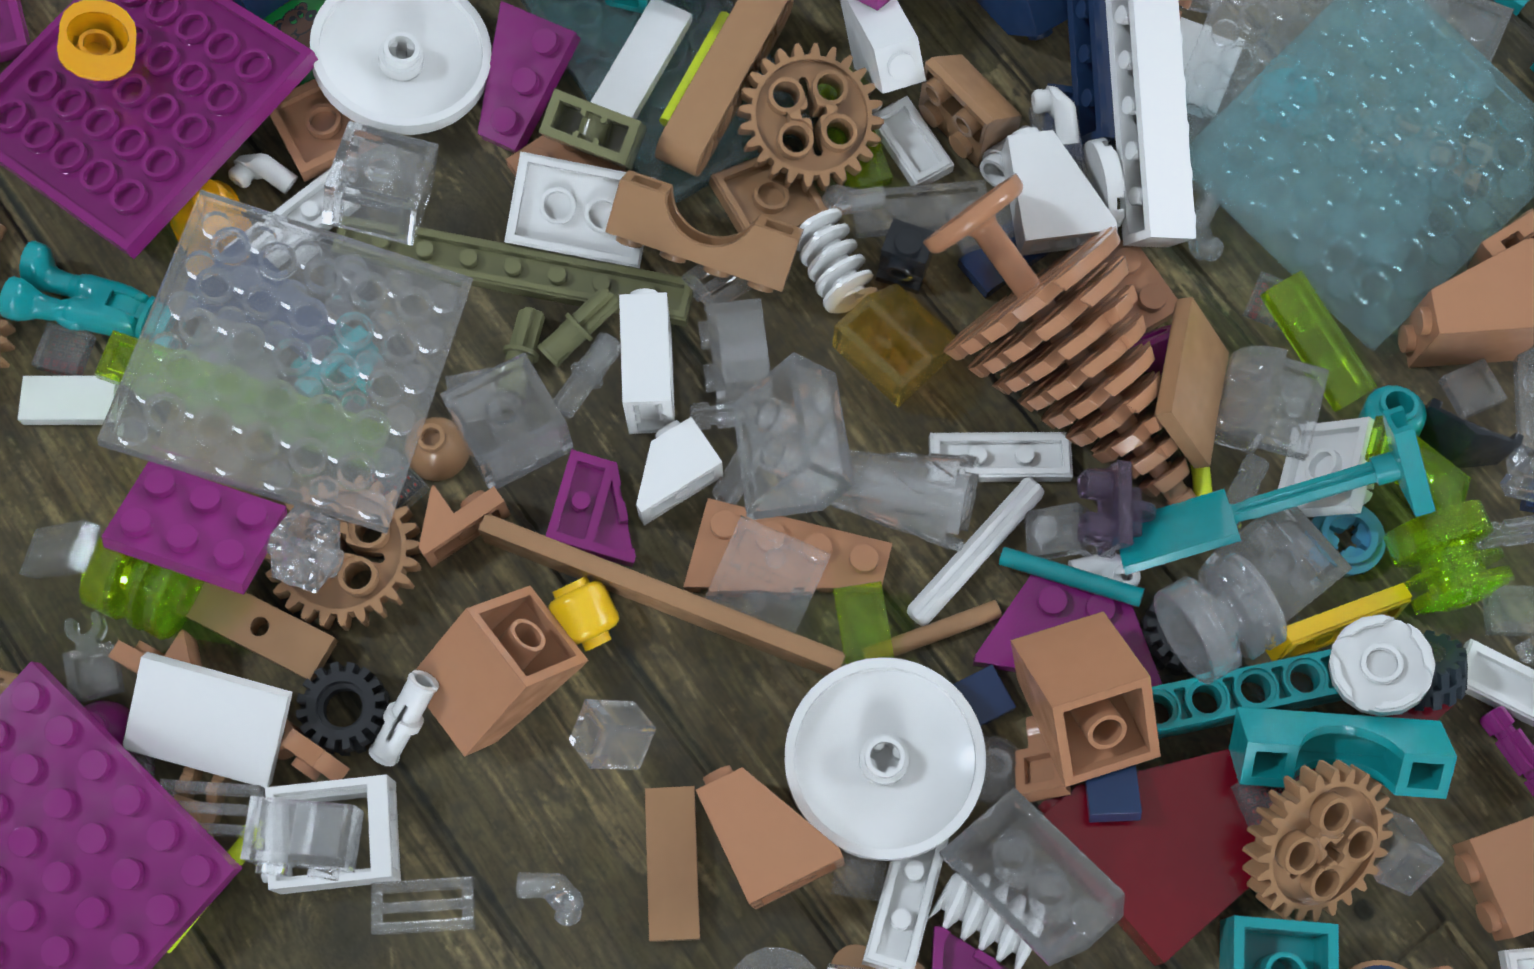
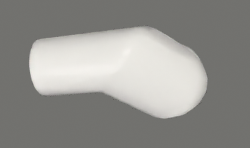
M1047 86L1044 90L1036 89L1031 95L1033 111L1037 114L1049 113L1055 122L1056 135L1063 145L1080 143L1074 102L1058 87Z
M264 153L241 155L234 160L235 165L228 171L230 180L241 188L249 187L253 179H264L284 194L291 189L298 178L293 172Z

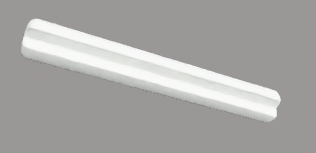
M1030 477L1024 478L908 605L907 614L920 626L927 625L933 620L1042 499L1045 491L1040 484Z

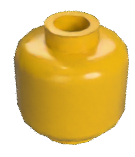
M585 576L552 592L555 599L550 602L548 609L576 645L582 644L586 652L611 640L608 630L619 622V614L606 586L602 582H590L588 577Z

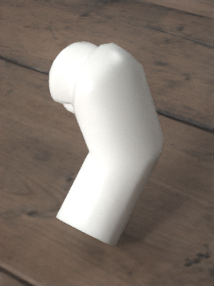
M1105 552L1068 561V566L1134 586H1138L1141 579L1140 571L1125 575L1121 556L1115 552Z

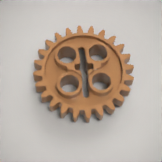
M796 43L790 58L780 48L774 56L775 64L764 58L759 65L763 75L752 71L747 81L753 88H743L739 96L748 104L739 106L736 116L748 121L740 125L738 134L751 135V139L746 143L744 151L752 152L758 150L760 154L754 163L756 168L766 163L772 166L768 179L772 180L780 172L785 174V188H789L795 178L801 180L803 192L808 191L813 180L817 181L821 191H825L829 187L830 177L841 186L847 180L845 170L856 176L862 170L858 160L868 163L873 157V153L867 146L876 147L881 141V137L871 130L880 129L884 124V119L872 114L881 108L883 102L881 100L869 99V96L876 87L874 83L862 84L861 79L867 71L865 67L852 72L849 69L853 59L851 55L847 56L841 63L835 60L836 47H832L825 57L820 55L818 43H814L809 53L804 55L800 44ZM801 79H804L807 83V98L805 97L802 85L799 83ZM828 84L836 90L837 99H824L819 94L817 85ZM777 91L789 93L794 100V106L790 108L779 106L774 100L773 93ZM807 105L810 116L819 118L814 127H812L810 118H802ZM837 127L845 133L847 143H833L828 138L827 128ZM783 136H797L803 143V151L792 152L784 146ZM814 139H816V144L821 151V156L814 154Z
M338 475L336 486L333 489H330L323 479L318 480L319 493L312 495L304 487L301 488V496L304 502L300 505L290 500L284 502L291 514L284 522L280 533H278L272 544L276 547V550L268 551L264 558L268 563L277 565L265 573L271 582H281L275 587L273 593L280 600L289 597L285 607L292 614L302 609L301 618L308 624H311L319 615V623L325 630L331 628L335 618L338 619L340 626L345 631H349L353 617H357L365 627H368L370 622L369 613L374 610L385 619L388 616L384 604L388 600L400 606L403 604L400 596L396 593L399 587L405 589H414L415 587L406 576L407 572H418L422 568L416 560L410 558L412 555L421 553L418 548L419 542L410 540L421 533L416 523H406L413 516L408 506L395 509L401 502L395 492L388 494L382 499L384 487L380 482H376L368 491L366 481L361 476L357 477L352 488L349 487L342 475ZM328 517L336 518V525L330 532L317 534V527L323 519ZM372 526L383 527V533L378 540L372 543L363 542V535L368 528ZM309 542L318 544L323 548L303 549V545ZM347 545H349L359 556L343 553L340 560H338L330 550L345 552ZM384 556L385 560L382 563L371 562L364 557ZM316 562L324 563V570L317 579L305 580V572L310 565ZM371 571V579L365 587L360 589L351 588V581L357 573Z
M1337 759L1333 765L1324 760H1319L1315 771L1306 765L1301 766L1298 781L1286 775L1284 777L1285 790L1281 794L1274 790L1268 792L1272 805L1269 808L1257 807L1256 812L1263 818L1261 824L1252 825L1247 828V831L1256 837L1254 842L1245 845L1242 849L1243 852L1252 857L1251 860L1242 866L1243 870L1252 876L1247 882V886L1257 893L1255 896L1257 900L1284 919L1290 916L1296 921H1302L1307 916L1316 922L1320 918L1322 909L1331 916H1334L1337 910V901L1342 900L1350 906L1352 904L1351 891L1355 887L1361 891H1366L1367 886L1363 878L1366 874L1377 875L1379 870L1373 864L1375 858L1384 857L1388 854V851L1380 847V843L1393 835L1392 831L1383 826V824L1393 818V813L1384 808L1390 800L1389 796L1380 791L1381 783L1371 778L1368 773L1353 764L1349 766Z

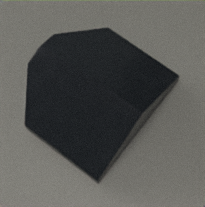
M1432 398L1425 405L1427 419L1418 439L1443 470L1497 465L1522 444L1523 435L1515 432L1512 436L1508 437L1493 432L1442 409L1443 401Z

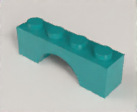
M1237 707L1229 745L1239 785L1285 788L1284 777L1288 775L1295 780L1300 775L1301 766L1306 765L1310 769H1314L1319 760H1324L1333 765L1337 759L1349 766L1353 764L1368 773L1371 778L1384 785L1394 795L1446 799L1457 761V754L1441 721Z

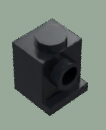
M893 218L881 249L879 269L875 280L918 294L933 255L924 245L923 241L935 231Z

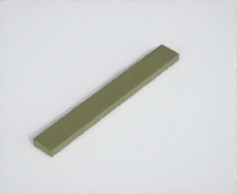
M342 212L331 249V255L335 260L340 257L351 256L360 259L366 266L580 307L601 287L608 288L618 300L619 295L630 294L634 290L643 288L653 289L658 293L667 292L670 322L673 325L687 327L696 288V279ZM620 307L614 313L620 314Z

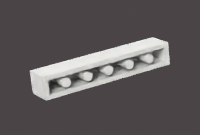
M1105 0L1116 152L1125 184L1124 197L1120 198V209L1124 208L1125 217L1122 223L1123 246L1171 247L1196 239V214L1194 212L1192 189L1193 171L1190 162L1189 123L1187 121L1186 80L1183 69V37L1180 29L1179 0Z

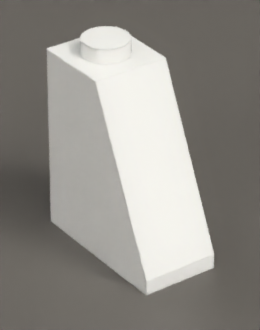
M840 0L853 64L856 70L865 67L867 71L864 77L870 83H874L875 87L883 94L926 81L918 36L897 0H890L878 11L858 0Z
M1028 127L1013 132L1012 135H1007L1001 151L1005 180L1017 173L1023 182L1022 193L1010 203L1016 245L1021 255L1075 249L1090 237H1096L1101 231L1111 226L1112 228L1115 226L1117 228L1115 218L1053 130L1039 131L1037 128Z

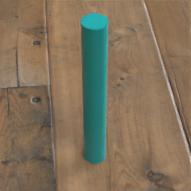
M1005 546L999 559V565L1136 607L1140 606L1145 590L1141 587Z

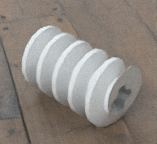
M832 208L808 218L801 224L799 228L804 229L797 251L800 252L802 264L808 267L809 278L816 282L815 290L817 294L824 298L823 306L825 310L829 313L838 314L848 312L866 303L877 293L878 289L876 287L865 288V285L873 279V273L870 270L856 271L865 263L866 259L862 254L849 257L858 244L854 239L841 241L847 236L850 228L845 223L834 225L841 219L842 213L838 208Z
M963 866L947 882L928 919L942 909L945 911L942 927L948 929L958 920L962 921L961 939L966 940L975 931L980 932L978 949L983 951L995 941L998 943L996 960L1001 962L1013 952L1016 954L1014 969H1021L1042 931L1040 927L1042 911L1035 908L1023 917V899L1018 897L1005 906V888L998 887L989 896L986 895L988 878L982 876L970 885V867Z

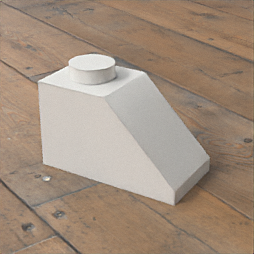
M692 417L682 423L678 420L668 423L656 433V439L651 441L636 503L639 519L643 525L648 524L723 477L721 459Z

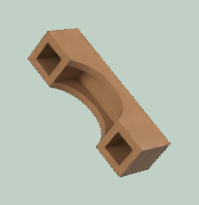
M628 170L619 181L605 232L615 235L616 241L625 246L642 248L645 245L660 250L659 255L669 261L685 263L686 260L704 265L703 270L713 276L729 278L730 275L748 280L747 285L765 293H772L773 290L783 291L804 229L759 215L749 227L734 235L712 236L702 233L693 228L680 214L675 203L672 184Z

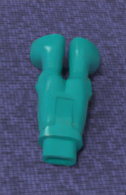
M33 240L28 242L22 252L19 264L20 278L15 276L9 277L0 294V314L3 318L14 321L33 319L56 321L60 326L69 330H82L120 338L136 337L137 341L145 342L148 337L166 342L178 318L177 309L161 305L158 297H149L132 286L97 275H75L59 269L56 266L51 248L44 243ZM43 293H53L70 298L60 300Z

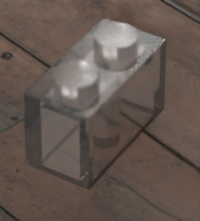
M761 298L706 304L707 321L698 322L701 349L710 348L712 364L703 365L706 393L715 392L717 407L772 401V378Z
M251 796L240 859L256 865L255 873L287 876L289 867L308 869L307 878L338 881L339 872L355 873L364 811L351 804Z

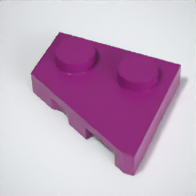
M571 449L546 537L605 560L632 567L636 555L631 544L627 524L628 515L625 502L622 499L621 480L617 462Z

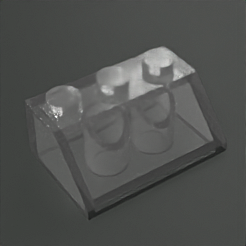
M793 352L732 404L746 517L756 520L823 511L855 486L835 372Z
M1014 787L939 852L940 857L1048 966L1086 951L1124 916L1125 893Z

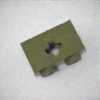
M554 88L539 133L550 140L632 171L648 128L639 120Z

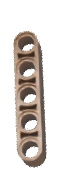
M737 0L665 126L655 150V158L695 177H699L702 174L743 101L739 97L742 89L751 87L747 81L752 71L759 73V65L764 58L768 57L792 11L794 0Z

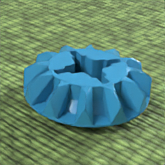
M1362 506V511L1358 514L1317 516L1311 520L1310 529L1306 537L1309 539L1312 548L1311 557L1317 558L1325 566V571H1335L1343 574L1344 577L1364 574L1372 569L1382 558L1386 546L1385 531L1379 519L1368 508ZM1352 525L1355 526L1352 531L1351 541L1357 545L1356 548L1349 546L1340 553L1337 552L1339 538L1334 535V532L1341 534Z

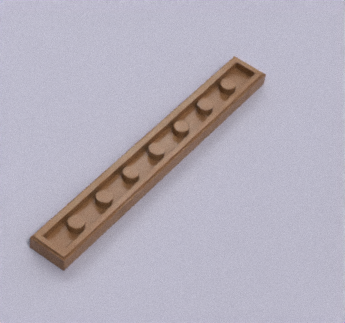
M484 515L478 528L484 542L577 579L587 576L590 582L600 581L612 593L816 673L827 676L844 666V652L493 515Z

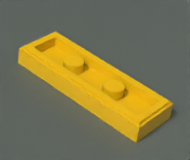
M1403 582L1282 627L1265 650L1272 661L1308 654L1334 644L1344 627L1361 617L1382 614L1395 617L1396 619L1411 602L1413 596Z

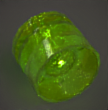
M1469 500L1437 509L1435 512L1419 516L1401 524L1383 536L1396 568L1419 566L1421 572L1404 582L1410 593L1430 590L1410 602L1416 615L1441 611L1450 612L1464 608L1488 598L1497 589L1515 580L1510 565L1486 570V567L1505 557L1502 547L1478 550L1475 545L1494 532L1481 500Z
M100 536L91 550L81 574L79 594L81 603L86 607L114 620L126 618L127 624L139 631L144 630L150 636L164 640L171 638L186 623L188 618L185 615L191 610L204 581L104 548Z

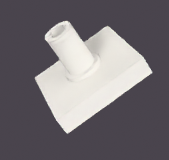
M1371 417L1294 426L1278 489L1370 462L1369 458L1375 456L1382 425ZM1374 483L1276 512V514L1284 519L1361 513L1362 506L1371 499L1373 493L1367 489H1374Z

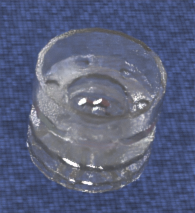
M1228 552L1219 557L1214 564L1208 563L1198 571V581L1185 576L1159 590L1154 595L1156 616L1168 643L1187 670L1202 683L1210 685L1238 669L1242 665V655L1254 660L1261 656L1265 649L1272 650L1286 641L1287 627L1283 612L1274 593L1257 569L1239 553Z

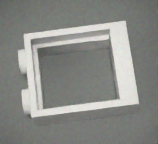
M643 288L634 290L630 294L619 295L622 403L629 434L657 433L662 427L675 421L672 332L667 292L658 293L656 290Z
M387 774L265 787L266 802H260L258 817L261 831L267 832V852L261 853L260 873L262 881L268 883V890L278 894H289L401 881L396 782ZM367 797L371 868L293 876L290 806Z

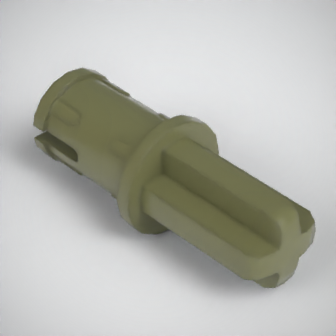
M601 287L572 315L567 312L565 314L567 319L537 346L538 349L558 368L586 339L589 341L593 339L591 334L619 308V300L608 288Z
M525 307L518 311L510 344L503 347V353L506 355L499 383L495 390L503 397L514 400L525 399V391L532 365L537 363L540 357L536 350L545 320L542 311L532 307Z

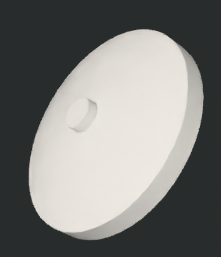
M326 0L314 19L310 35V49L314 51L318 58L313 64L314 68L312 70L324 96L346 117L372 130L396 135H415L442 129L466 115L479 101L486 88L492 54L490 37L481 16L468 0Z
M864 659L842 666L825 676L811 688L796 709L785 743L786 779L793 801L802 817L837 845L840 850L865 859L879 861L902 860L926 853L942 844L969 817L979 798L985 777L986 750L984 737L978 719L968 701L952 683L937 672L921 664L903 659Z

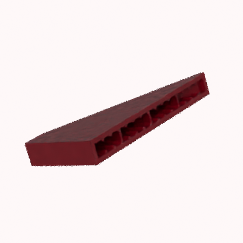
M1442 704V709L1434 711L1431 707H1424V711H1415V707L1402 714L1384 717L1437 721L1454 705L1449 707L1446 704ZM1229 749L1137 771L1142 808L1141 820L1089 823L1085 784L1074 788L1071 791V795L1046 799L1037 807L1043 813V816L1033 825L1154 966L1169 960L1249 888L1247 882L1252 876L1246 873L1242 866L1251 860L1252 857L1243 852L1242 849L1245 845L1254 842L1256 837L1247 831V828L1251 825L1236 794V788L1240 785ZM1300 775L1295 778L1296 781L1299 780ZM1249 785L1252 793L1244 797L1240 796L1239 788L1237 789L1252 825V819L1259 818L1260 822L1262 820L1258 813L1257 816L1251 818L1247 809L1253 807L1256 811V806L1259 804H1263L1266 808L1265 802L1271 801V799L1263 800L1260 792L1264 790L1269 792L1267 786H1265V789L1254 792L1252 785ZM1254 786V788L1258 790L1264 788V786ZM1246 787L1241 789L1240 793L1243 796L1250 793V791ZM1266 792L1262 793L1264 799L1268 798ZM1257 793L1261 802L1255 804L1251 795ZM1257 795L1253 796L1255 802L1260 801ZM1249 797L1252 805L1249 807H1245L1243 799ZM1245 799L1246 805H1250L1249 799ZM1253 809L1249 810L1251 816L1256 815ZM1258 819L1253 820L1255 825H1260Z

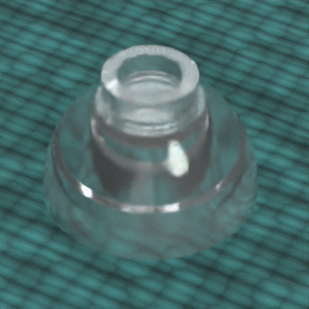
M996 735L983 736L986 750V770L981 793L977 801L993 805L1005 803L1016 796V750L1020 749L1012 741Z

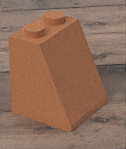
M1534 238L1525 239L1428 292L1400 325L1398 330V345L1400 351L1406 353L1408 368L1517 361L1534 345Z
M527 586L466 608L416 670L427 672L438 681L439 688L432 696L427 707L465 757L498 742L589 660L533 588Z
M1104 611L1010 640L1017 680L1065 787L1161 757L1151 677Z
M730 765L721 767L703 777L705 785L696 789L749 905L755 910L845 866L844 857L837 845L743 767L735 771L732 770Z
M1534 815L1452 845L1456 853L1454 856L1456 870L1460 878L1466 884H1470L1478 902L1476 904L1477 917L1483 928L1488 933H1492L1494 940L1515 938L1534 931Z

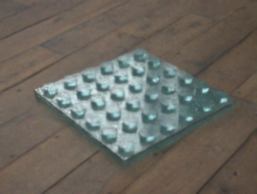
M1334 0L1189 144L1190 162L1193 171L1192 179L1370 351H1374L1412 314V311L1431 289L1446 282L1477 252L1481 242L1497 233L1534 197V103L1424 0Z

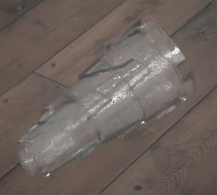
M806 449L802 457L794 456L789 471V483L796 485L797 493L830 503L834 508L864 516L887 528L918 536L927 542L937 544L945 549L961 551L965 540L954 537V534L959 535V530L968 531L979 478V474L967 472V467L978 468L980 462L979 457L964 453L961 455L938 453L927 455L910 452L883 454L840 449V452Z

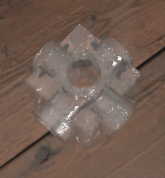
M295 505L270 534L267 552L271 555L272 578L316 594L329 577L334 578L338 574L343 564L344 551L340 550V521Z

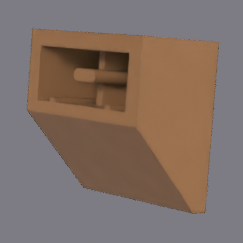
M962 54L931 57L925 62L924 72L926 81L922 82L918 105L921 116L931 127H938L949 138L951 147L960 157L968 158L976 167H979L986 150L1019 129L1022 115Z

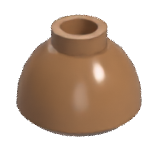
M430 417L418 422L408 433L404 445L405 458L408 466L417 476L430 481H442L455 476L464 468L470 455V442L465 431L456 422L443 417Z

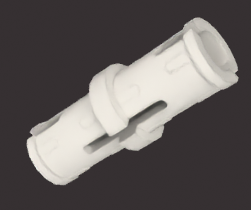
M421 670L412 671L408 675L407 682L396 702H392L387 706L383 714L385 722L374 743L369 748V755L377 763L384 766H394L398 763L400 755L411 735L417 734L424 723L422 715L432 696L439 688L438 681L431 674Z

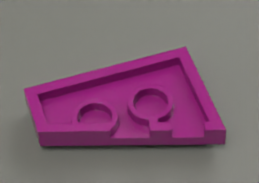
M501 1L490 60V70L477 133L483 140L512 153H516L527 145L553 94L554 88L557 87L581 40L576 32Z

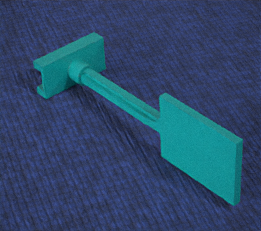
M1403 406L1382 411L1390 452L1370 457V462L1250 497L1236 504H1230L1225 489H1221L1181 503L1171 504L1113 522L1125 575L1240 542L1241 538L1237 523L1241 521L1260 518L1373 483H1377L1380 486L1398 480L1399 486L1415 517L1435 512L1415 429L1412 424L1408 425Z

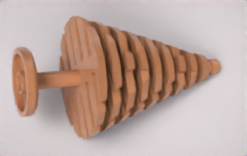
M1015 173L973 202L923 241L931 253L939 254L964 237H972L1012 290L1008 297L1007 295L962 330L945 347L943 352L957 361L964 359L968 354H974L991 342L969 364L968 370L982 378L1007 367L1000 374L1001 378L992 386L1007 395L1012 391L1017 392L1029 386L1017 402L1030 412L1034 409L1038 411L1051 405L1042 415L1041 421L1052 429L1056 427L1058 429L1063 428L1079 419L1066 433L1065 438L1082 447L1093 443L1099 437L1101 440L1095 444L1091 451L1094 452L1092 456L1102 464L1115 461L1119 455L1123 457L1132 451L1131 454L1125 456L1114 469L1115 473L1124 479H1136L1140 474L1144 475L1149 472L1150 475L1141 482L1138 489L1150 498L1157 497L1162 492L1167 499V505L1197 497L1192 489L1187 487L1182 481L1190 472L1185 456L1177 457L1172 464L1171 461H1166L1179 448L1169 433L1164 430L1160 436L1157 434L1152 438L1150 437L1164 427L1155 415L1157 402L1152 403L1146 409V406L1159 394L1161 374L1160 371L1156 374L1152 371L1142 375L1155 360L1150 341L1144 346L1141 343L1131 348L1146 332L1143 315L1137 313L1132 319L1129 316L1121 320L1131 311L1133 304L1138 300L1134 284L1125 285L1120 291L1117 289L1108 294L1129 273L1126 257L1123 255L1115 257L1108 264L1105 262L1095 268L1120 244L1121 240L1116 226L1113 228L1111 226L1101 231L1096 237H1090L1075 249H1071L1056 259L1046 269L1043 268L1035 274L996 219V214L1022 193L1023 182Z

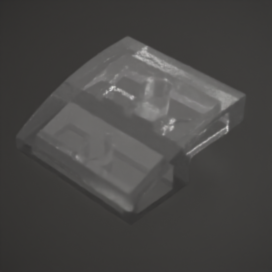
M740 515L705 595V599L795 633L831 555L824 550Z

